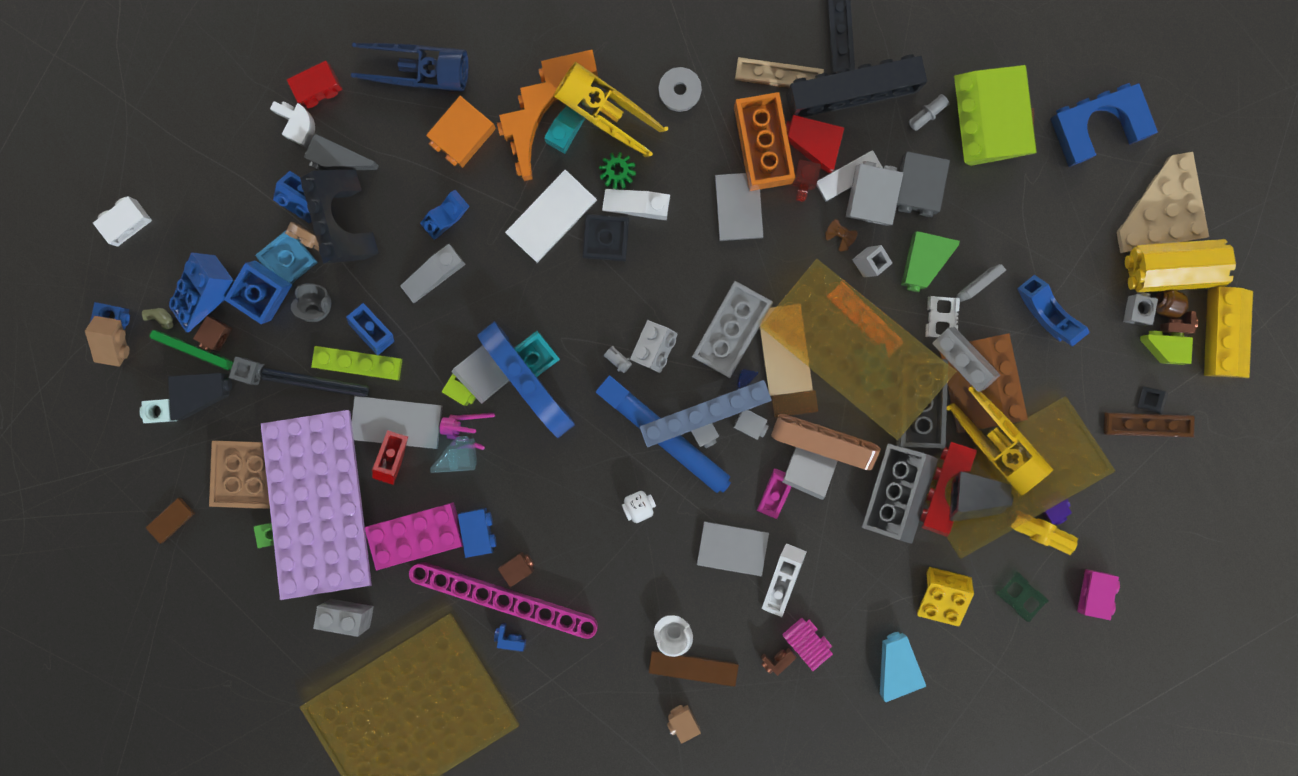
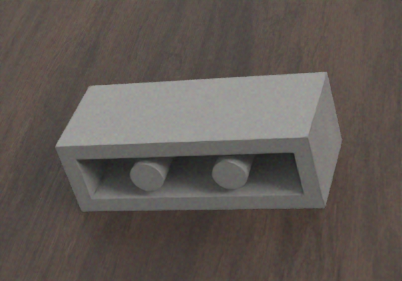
M955 327L947 328L932 343L978 392L985 390L1000 376L995 368Z

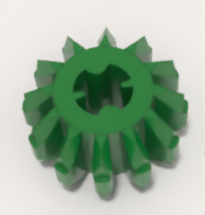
M622 152L618 153V158H615L614 154L610 153V161L607 158L602 159L606 166H599V170L604 172L600 175L601 180L607 179L605 182L607 187L613 182V189H617L618 184H621V188L625 189L624 181L632 184L633 180L629 176H636V171L631 170L635 167V163H628L630 161L629 155L622 159ZM616 167H620L623 173L619 172L620 175H615L612 169L616 170Z

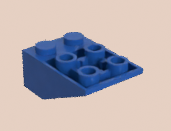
M191 253L189 260L185 263L183 274L177 282L174 295L169 301L170 309L186 332H190L224 301L234 281L216 255Z

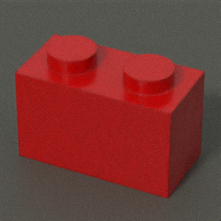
M327 61L287 79L298 104L304 108H312L319 103L318 101L324 98H333L339 91L343 90L331 65Z

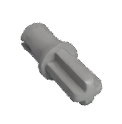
M940 94L929 105H924L922 110L909 120L910 127L916 131L929 120H934L936 118L935 115L950 105L948 99L943 94Z

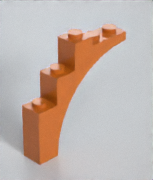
M593 50L541 61L542 68L539 69L541 82H546L520 88L522 95L518 96L520 108H525L524 110L499 115L501 121L497 123L500 136L504 135L506 141L514 140L510 144L513 155L517 154L519 162L515 163L518 176L522 175L524 181L533 179L531 152L536 129L546 111L557 99L554 97V93L568 70L577 62L598 77Z

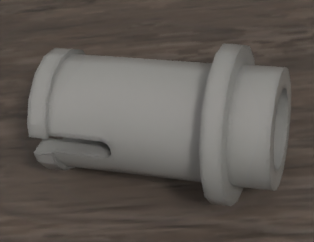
M614 346L604 354V357L618 368V372L625 373L632 365L630 358H625Z

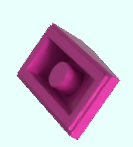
M774 468L757 508L758 512L775 519L778 518L792 487L782 482L785 472Z

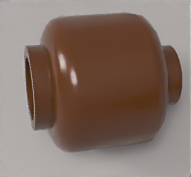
M1177 290L1159 291L1154 297L1158 299L1156 313L1169 319H1178L1188 310V297Z

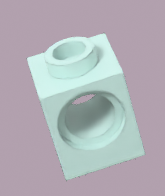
M169 399L142 401L140 416L143 419V423L178 421L170 419ZM157 406H159L161 409V413L158 417L155 415L154 412Z

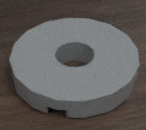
M683 67L672 68L660 80L658 87L659 97L670 110L677 112L688 111L700 100L702 92L701 81L697 74L690 69ZM676 85H684L686 92L683 95L676 94L674 91Z

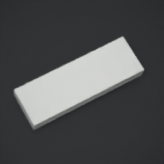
M873 150L815 182L825 202L852 187L856 165L863 164V161L876 163V167L883 168Z

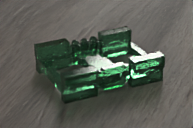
M1016 571L1015 576L996 594L1005 603L1017 611L1016 613L1026 622H1030L1049 600L1028 584L1029 582ZM1013 582H1017L1023 587L1022 592L1016 598H1013L1007 592V589ZM1030 597H1034L1039 602V606L1032 613H1029L1023 607V604Z

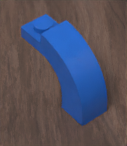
M1033 275L1017 288L1029 311L1059 342L1063 340L1069 345L1074 346L1089 334V330L1085 325L1070 316L1059 305L1052 294L1049 284L1036 275Z

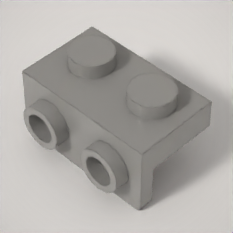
M647 320L630 360L661 373L667 363L668 355L676 343L678 334L667 327Z

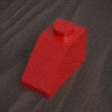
M387 430L372 469L373 479L394 485L402 463L408 436Z

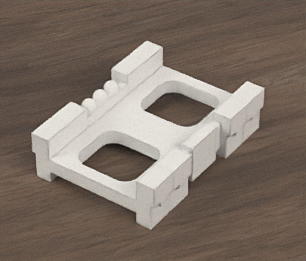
M928 297L927 310H930L928 316L929 324H926L925 337L940 336L936 334L937 322H948L949 328L955 327L958 330V325L956 324L958 323L957 316L959 314L957 312L959 311L960 298ZM938 300L951 302L950 313H939L937 311Z

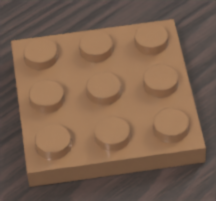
M212 441L209 507L270 509L263 442Z

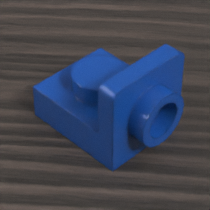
M502 623L500 628H496L494 641L498 642L497 648L524 651L526 639H521L522 636L518 634H509L506 637V623Z

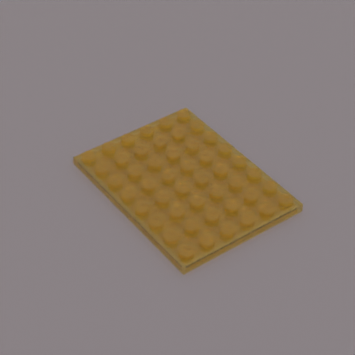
M451 613L300 706L301 711L341 776H440L520 725Z

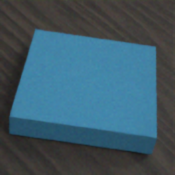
M284 231L255 256L263 266L292 284L318 262L308 249L300 243L298 238L294 239L285 234L286 231Z

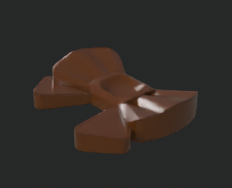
M834 219L826 231V240L828 241L835 236L841 237L842 241L839 251H846L856 240L858 232L841 226L839 220Z

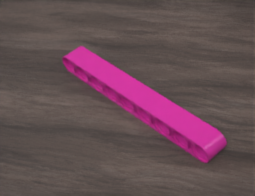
M419 562L411 567L409 571V578L413 583L581 638H592L597 632L598 623L594 617L427 562ZM418 567L425 570V578H419L416 575ZM438 574L446 577L447 582L445 585H440L437 582ZM464 581L468 586L467 591H460L457 583ZM478 589H487L489 593L488 598H481L478 595ZM500 595L508 596L510 600L508 605H502L499 602ZM523 601L528 602L531 607L530 611H522L519 604ZM547 608L551 611L552 616L548 619L543 618L540 610ZM569 615L573 623L564 625L561 622V617ZM590 622L594 629L591 632H585L582 629V624Z

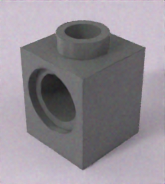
M235 357L229 378L247 384L258 385L265 364L242 357Z

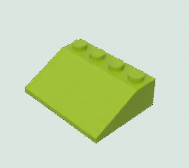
M1026 65L978 70L954 76L964 162L972 166L1037 153Z

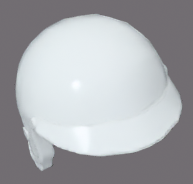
M675 615L665 616L655 625L654 636L657 647L667 656L676 657L682 655L692 645V630L683 618Z

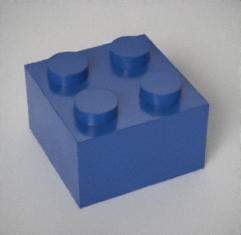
M251 261L244 264L224 300L258 323L263 324L273 319L292 284L259 262Z

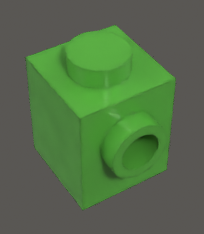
M272 523L254 526L258 548L274 545Z

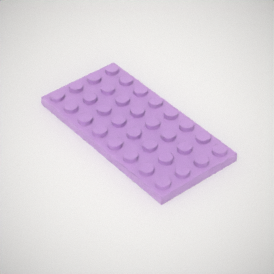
M345 410L261 423L280 600L372 586L351 412Z

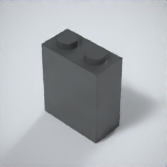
M906 152L902 156L899 171L903 172L896 206L898 211L904 213H911V210L920 212L919 215L925 217H933V215L939 213L950 160Z

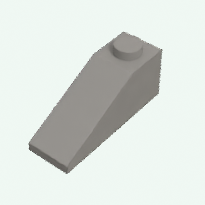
M448 244L414 272L401 285V288L410 300L415 303L466 264L455 249Z

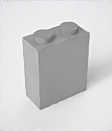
M863 161V164L856 165L845 217L886 226L893 225L903 172H898L897 167L893 166L879 168L876 167V163Z
M329 599L317 606L313 629L358 637L370 628L374 606Z

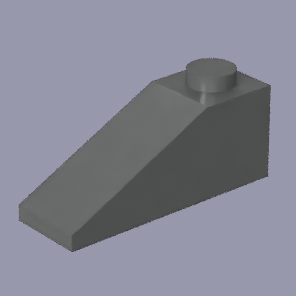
M317 134L314 135L304 155V158L310 162L309 166L316 170H321L322 168L326 170H377L379 167L374 161Z

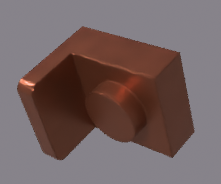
M1196 311L1186 312L1182 315V320L1169 319V323L1160 324V331L1163 333H1195L1198 326Z
M789 648L786 651L782 649L775 655L774 662L763 654L761 658L764 662L761 665L770 674L774 672L778 676L797 657Z

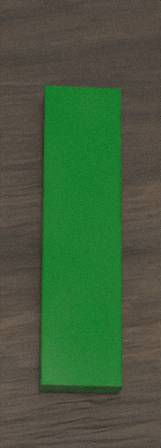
M152 330L149 336L153 340L229 371L232 369L234 361L164 332Z

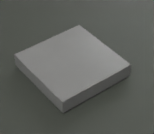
M1002 264L988 269L956 294V297L960 298V302L972 298L1004 273L1006 269Z
M484 346L477 349L451 371L481 404L510 381Z
M795 447L782 482L823 500L837 460Z

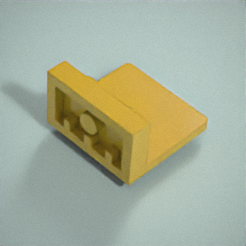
M929 567L927 571L928 588L917 611V615L950 625L960 626L974 595L972 577Z

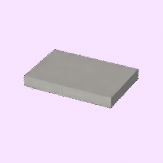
M746 173L715 175L719 241L763 238L760 190L749 191Z
M704 521L697 565L762 576L769 533Z

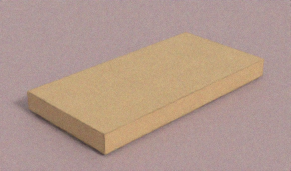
M801 304L770 308L759 327L770 396L813 390Z

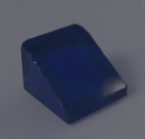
M742 369L736 390L746 387L759 372Z

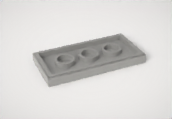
M734 281L692 357L731 378L773 301Z
M355 396L352 415L354 440L383 443L386 432L389 430L408 436L406 446L438 449L443 406Z

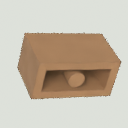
M94 316L85 330L93 361L120 367L123 360L128 357L130 350L126 343V334L121 320Z

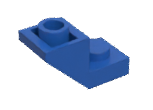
M454 190L448 194L440 206L430 210L420 224L435 240L455 224L470 206Z

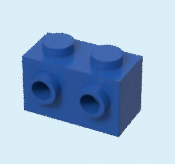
M289 171L277 181L273 200L296 214L299 218L311 223L312 220L301 186V179Z

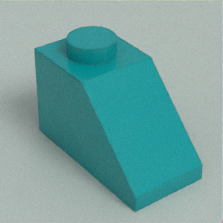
M566 106L554 119L545 135L546 144L565 154L585 117L569 106Z

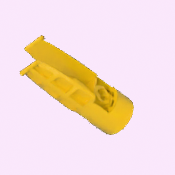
M577 62L568 70L554 93L555 98L603 131L639 151L644 157L652 156L653 153L608 120L597 115L600 111L616 123L621 118L623 111L607 101V98H610L657 131L664 132L668 130V127H663L634 102ZM594 81L596 84L604 88L607 92L603 93L601 89L597 87H591L592 82ZM595 94L594 99L596 101L593 103L590 102L591 97L589 95ZM580 101L585 108L594 109L591 115L577 106Z
M971 386L969 391L1013 443L1007 439L998 427L992 430L987 436L1001 451L999 454L995 446L955 403L948 405L947 410L951 409L975 444L978 445L994 466L1022 496L1047 477L1054 469L992 401L981 391L978 392ZM1020 442L1032 456L1028 458L1025 449L1015 444ZM1016 453L1019 457L1012 460L1010 456ZM1006 467L1013 469V471L1010 472Z

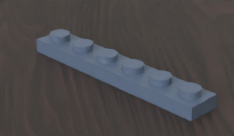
M762 380L642 425L640 430L646 446L650 447L770 402L772 399L765 381Z

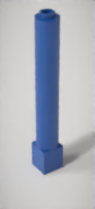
M610 375L596 391L599 396L639 429L642 425L661 419ZM682 435L658 443L659 446L714 492L718 493L721 491L723 493L730 486L731 482L729 479L731 476Z

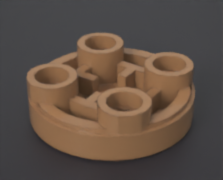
M290 222L285 234L294 239L298 238L303 245L319 251L314 231L295 222Z

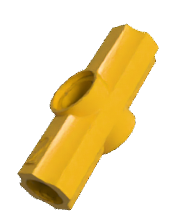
M1016 510L1009 520L1008 527L1030 536V539L1042 545L1051 546L1068 555H1071L1077 547V537L1057 529V526L1040 518L1036 519Z

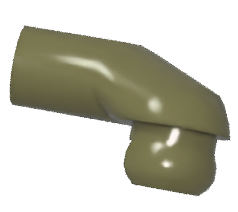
M163 308L142 311L144 321L156 320L165 330L171 329L174 325L172 322L173 317Z

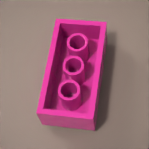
M454 502L365 527L376 570L463 546Z

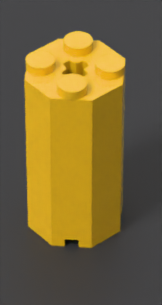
M1225 239L1137 245L1131 250L1130 255L1125 257V267L1129 271L1128 287L1130 290L1135 289L1137 293L1225 287L1233 281L1234 277L1229 276L1230 270H1235L1236 267L1233 247L1226 245L1227 241Z

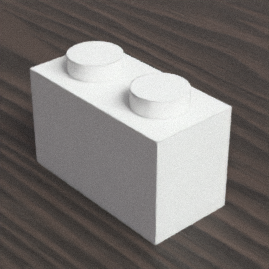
M128 196L119 199L115 203L116 206L109 211L102 212L98 219L93 222L108 244L117 247L152 221L138 201Z

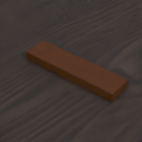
M1105 413L1104 434L1194 438L1195 416Z
M652 650L649 673L735 687L739 665L738 663L686 655L672 657L663 654L661 651Z

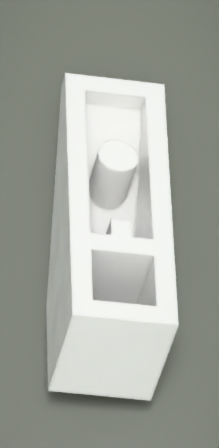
M605 189L602 211L667 220L670 195L649 191Z
M786 543L763 603V610L780 617L783 616L807 551Z

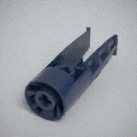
M352 43L353 47L419 54V59L399 58L398 62L399 71L418 73L417 79L351 73L353 78L402 86L464 91L466 88L469 69L466 50L411 44ZM425 50L438 51V59L426 57L427 53ZM435 65V70H428V66ZM425 76L437 78L438 85L423 84Z

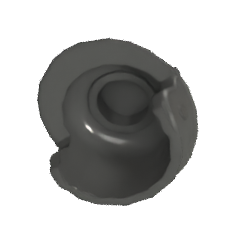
M306 283L296 288V298L291 304V311L295 316L308 322H318L329 314L332 302L324 287L314 283Z

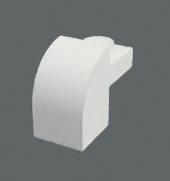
M274 101L270 109L277 115L289 120L282 135L308 148L315 133V122L312 115L298 103L294 108L286 102L279 104Z

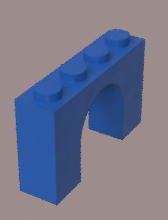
M1127 83L1118 87L1117 92L1110 93V91H1106L1097 95V99L1093 101L1087 98L1076 103L1077 106L1070 109L1069 106H1065L1056 110L1057 114L1051 118V122L1068 167L1096 156L1087 130L1089 117L1095 111H1108L1114 114L1122 124L1129 145L1158 133L1139 83L1133 86Z

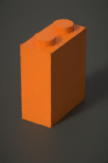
M459 96L426 136L430 140L428 144L437 152L442 150L447 154L445 159L453 166L459 164L463 168L495 131L496 127L469 102Z

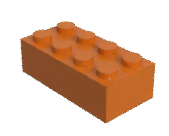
M780 93L736 99L734 111L749 191L792 184L795 180V173Z

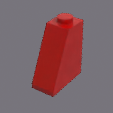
M793 115L791 121L786 122L789 144L823 171L831 174L835 168L844 127Z

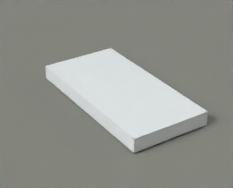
M564 170L505 233L538 263L597 199L571 174Z

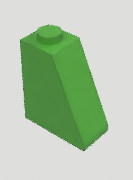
M916 231L912 234L901 285L907 286V290L920 292V289L927 288L959 246L960 241Z

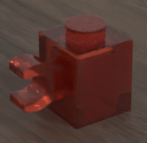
M801 159L798 161L795 170V180L792 183V186L799 187L796 197L797 201L805 202L808 189L814 190L816 187L821 164Z

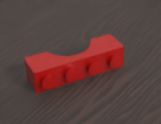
M950 442L948 447L943 448L940 459L944 461L942 467H937L933 479L937 480L935 488H930L926 499L930 501L928 510L923 509L919 520L923 522V529L946 537L950 535L954 521L949 520L950 506L945 498V488L948 481L956 477L961 471L965 473L970 472L977 450L954 442Z

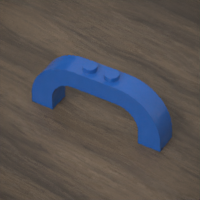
M495 321L477 335L499 368L535 414L557 438L576 425L563 407L554 400Z

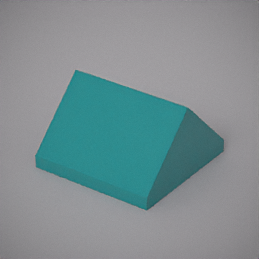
M538 331L515 347V350L536 377L560 360Z

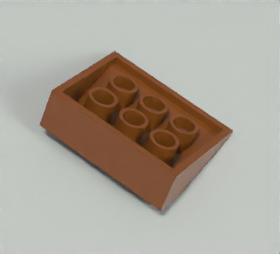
M1010 334L970 341L974 348L1000 374L991 385L981 392L1012 423L1028 420ZM939 351L940 358L946 359V357ZM948 361L947 390L950 404L955 403L978 429L999 426L969 391V387L972 385ZM953 414L956 432H967Z

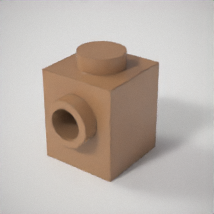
M679 705L671 710V714H669L670 722L667 725L671 734H676L681 744L701 734L700 727L688 705L684 707Z

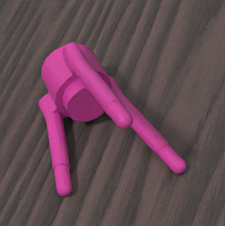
M450 414L449 418H442L440 434L447 435L448 439H454L484 450L485 447L483 445L457 436L460 432L476 433V429L461 427V422L457 420L494 417L495 414Z

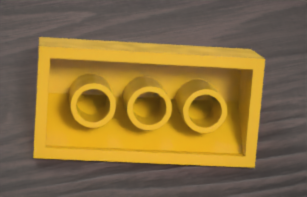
M1236 287L1208 289L1204 376L1249 378L1253 291Z

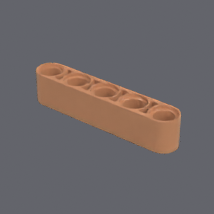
M786 414L778 415L771 434L777 441L865 470L873 469L881 450L878 445Z

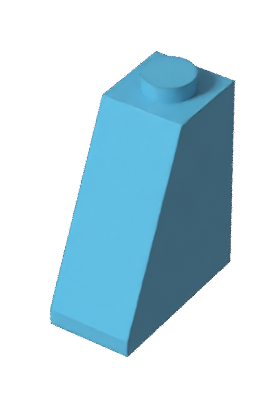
M899 632L889 634L887 639L882 641L880 696L884 702L926 687L909 640L905 634H900Z

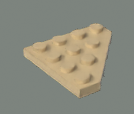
M1193 152L1172 155L1167 158L1162 169L1153 178L1144 195L1138 200L1124 224L1116 232L1120 253L1131 252L1137 245L1187 242L1209 237Z

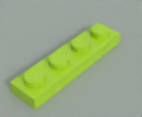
M315 346L312 368L399 380L403 359Z

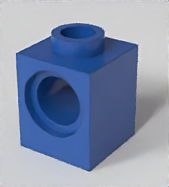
M94 302L91 320L94 316L109 318V315L114 312V319L121 320L123 330H125L130 321L129 309Z

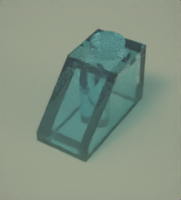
M467 436L455 438L432 464L430 472L475 470L477 465L475 439H469Z

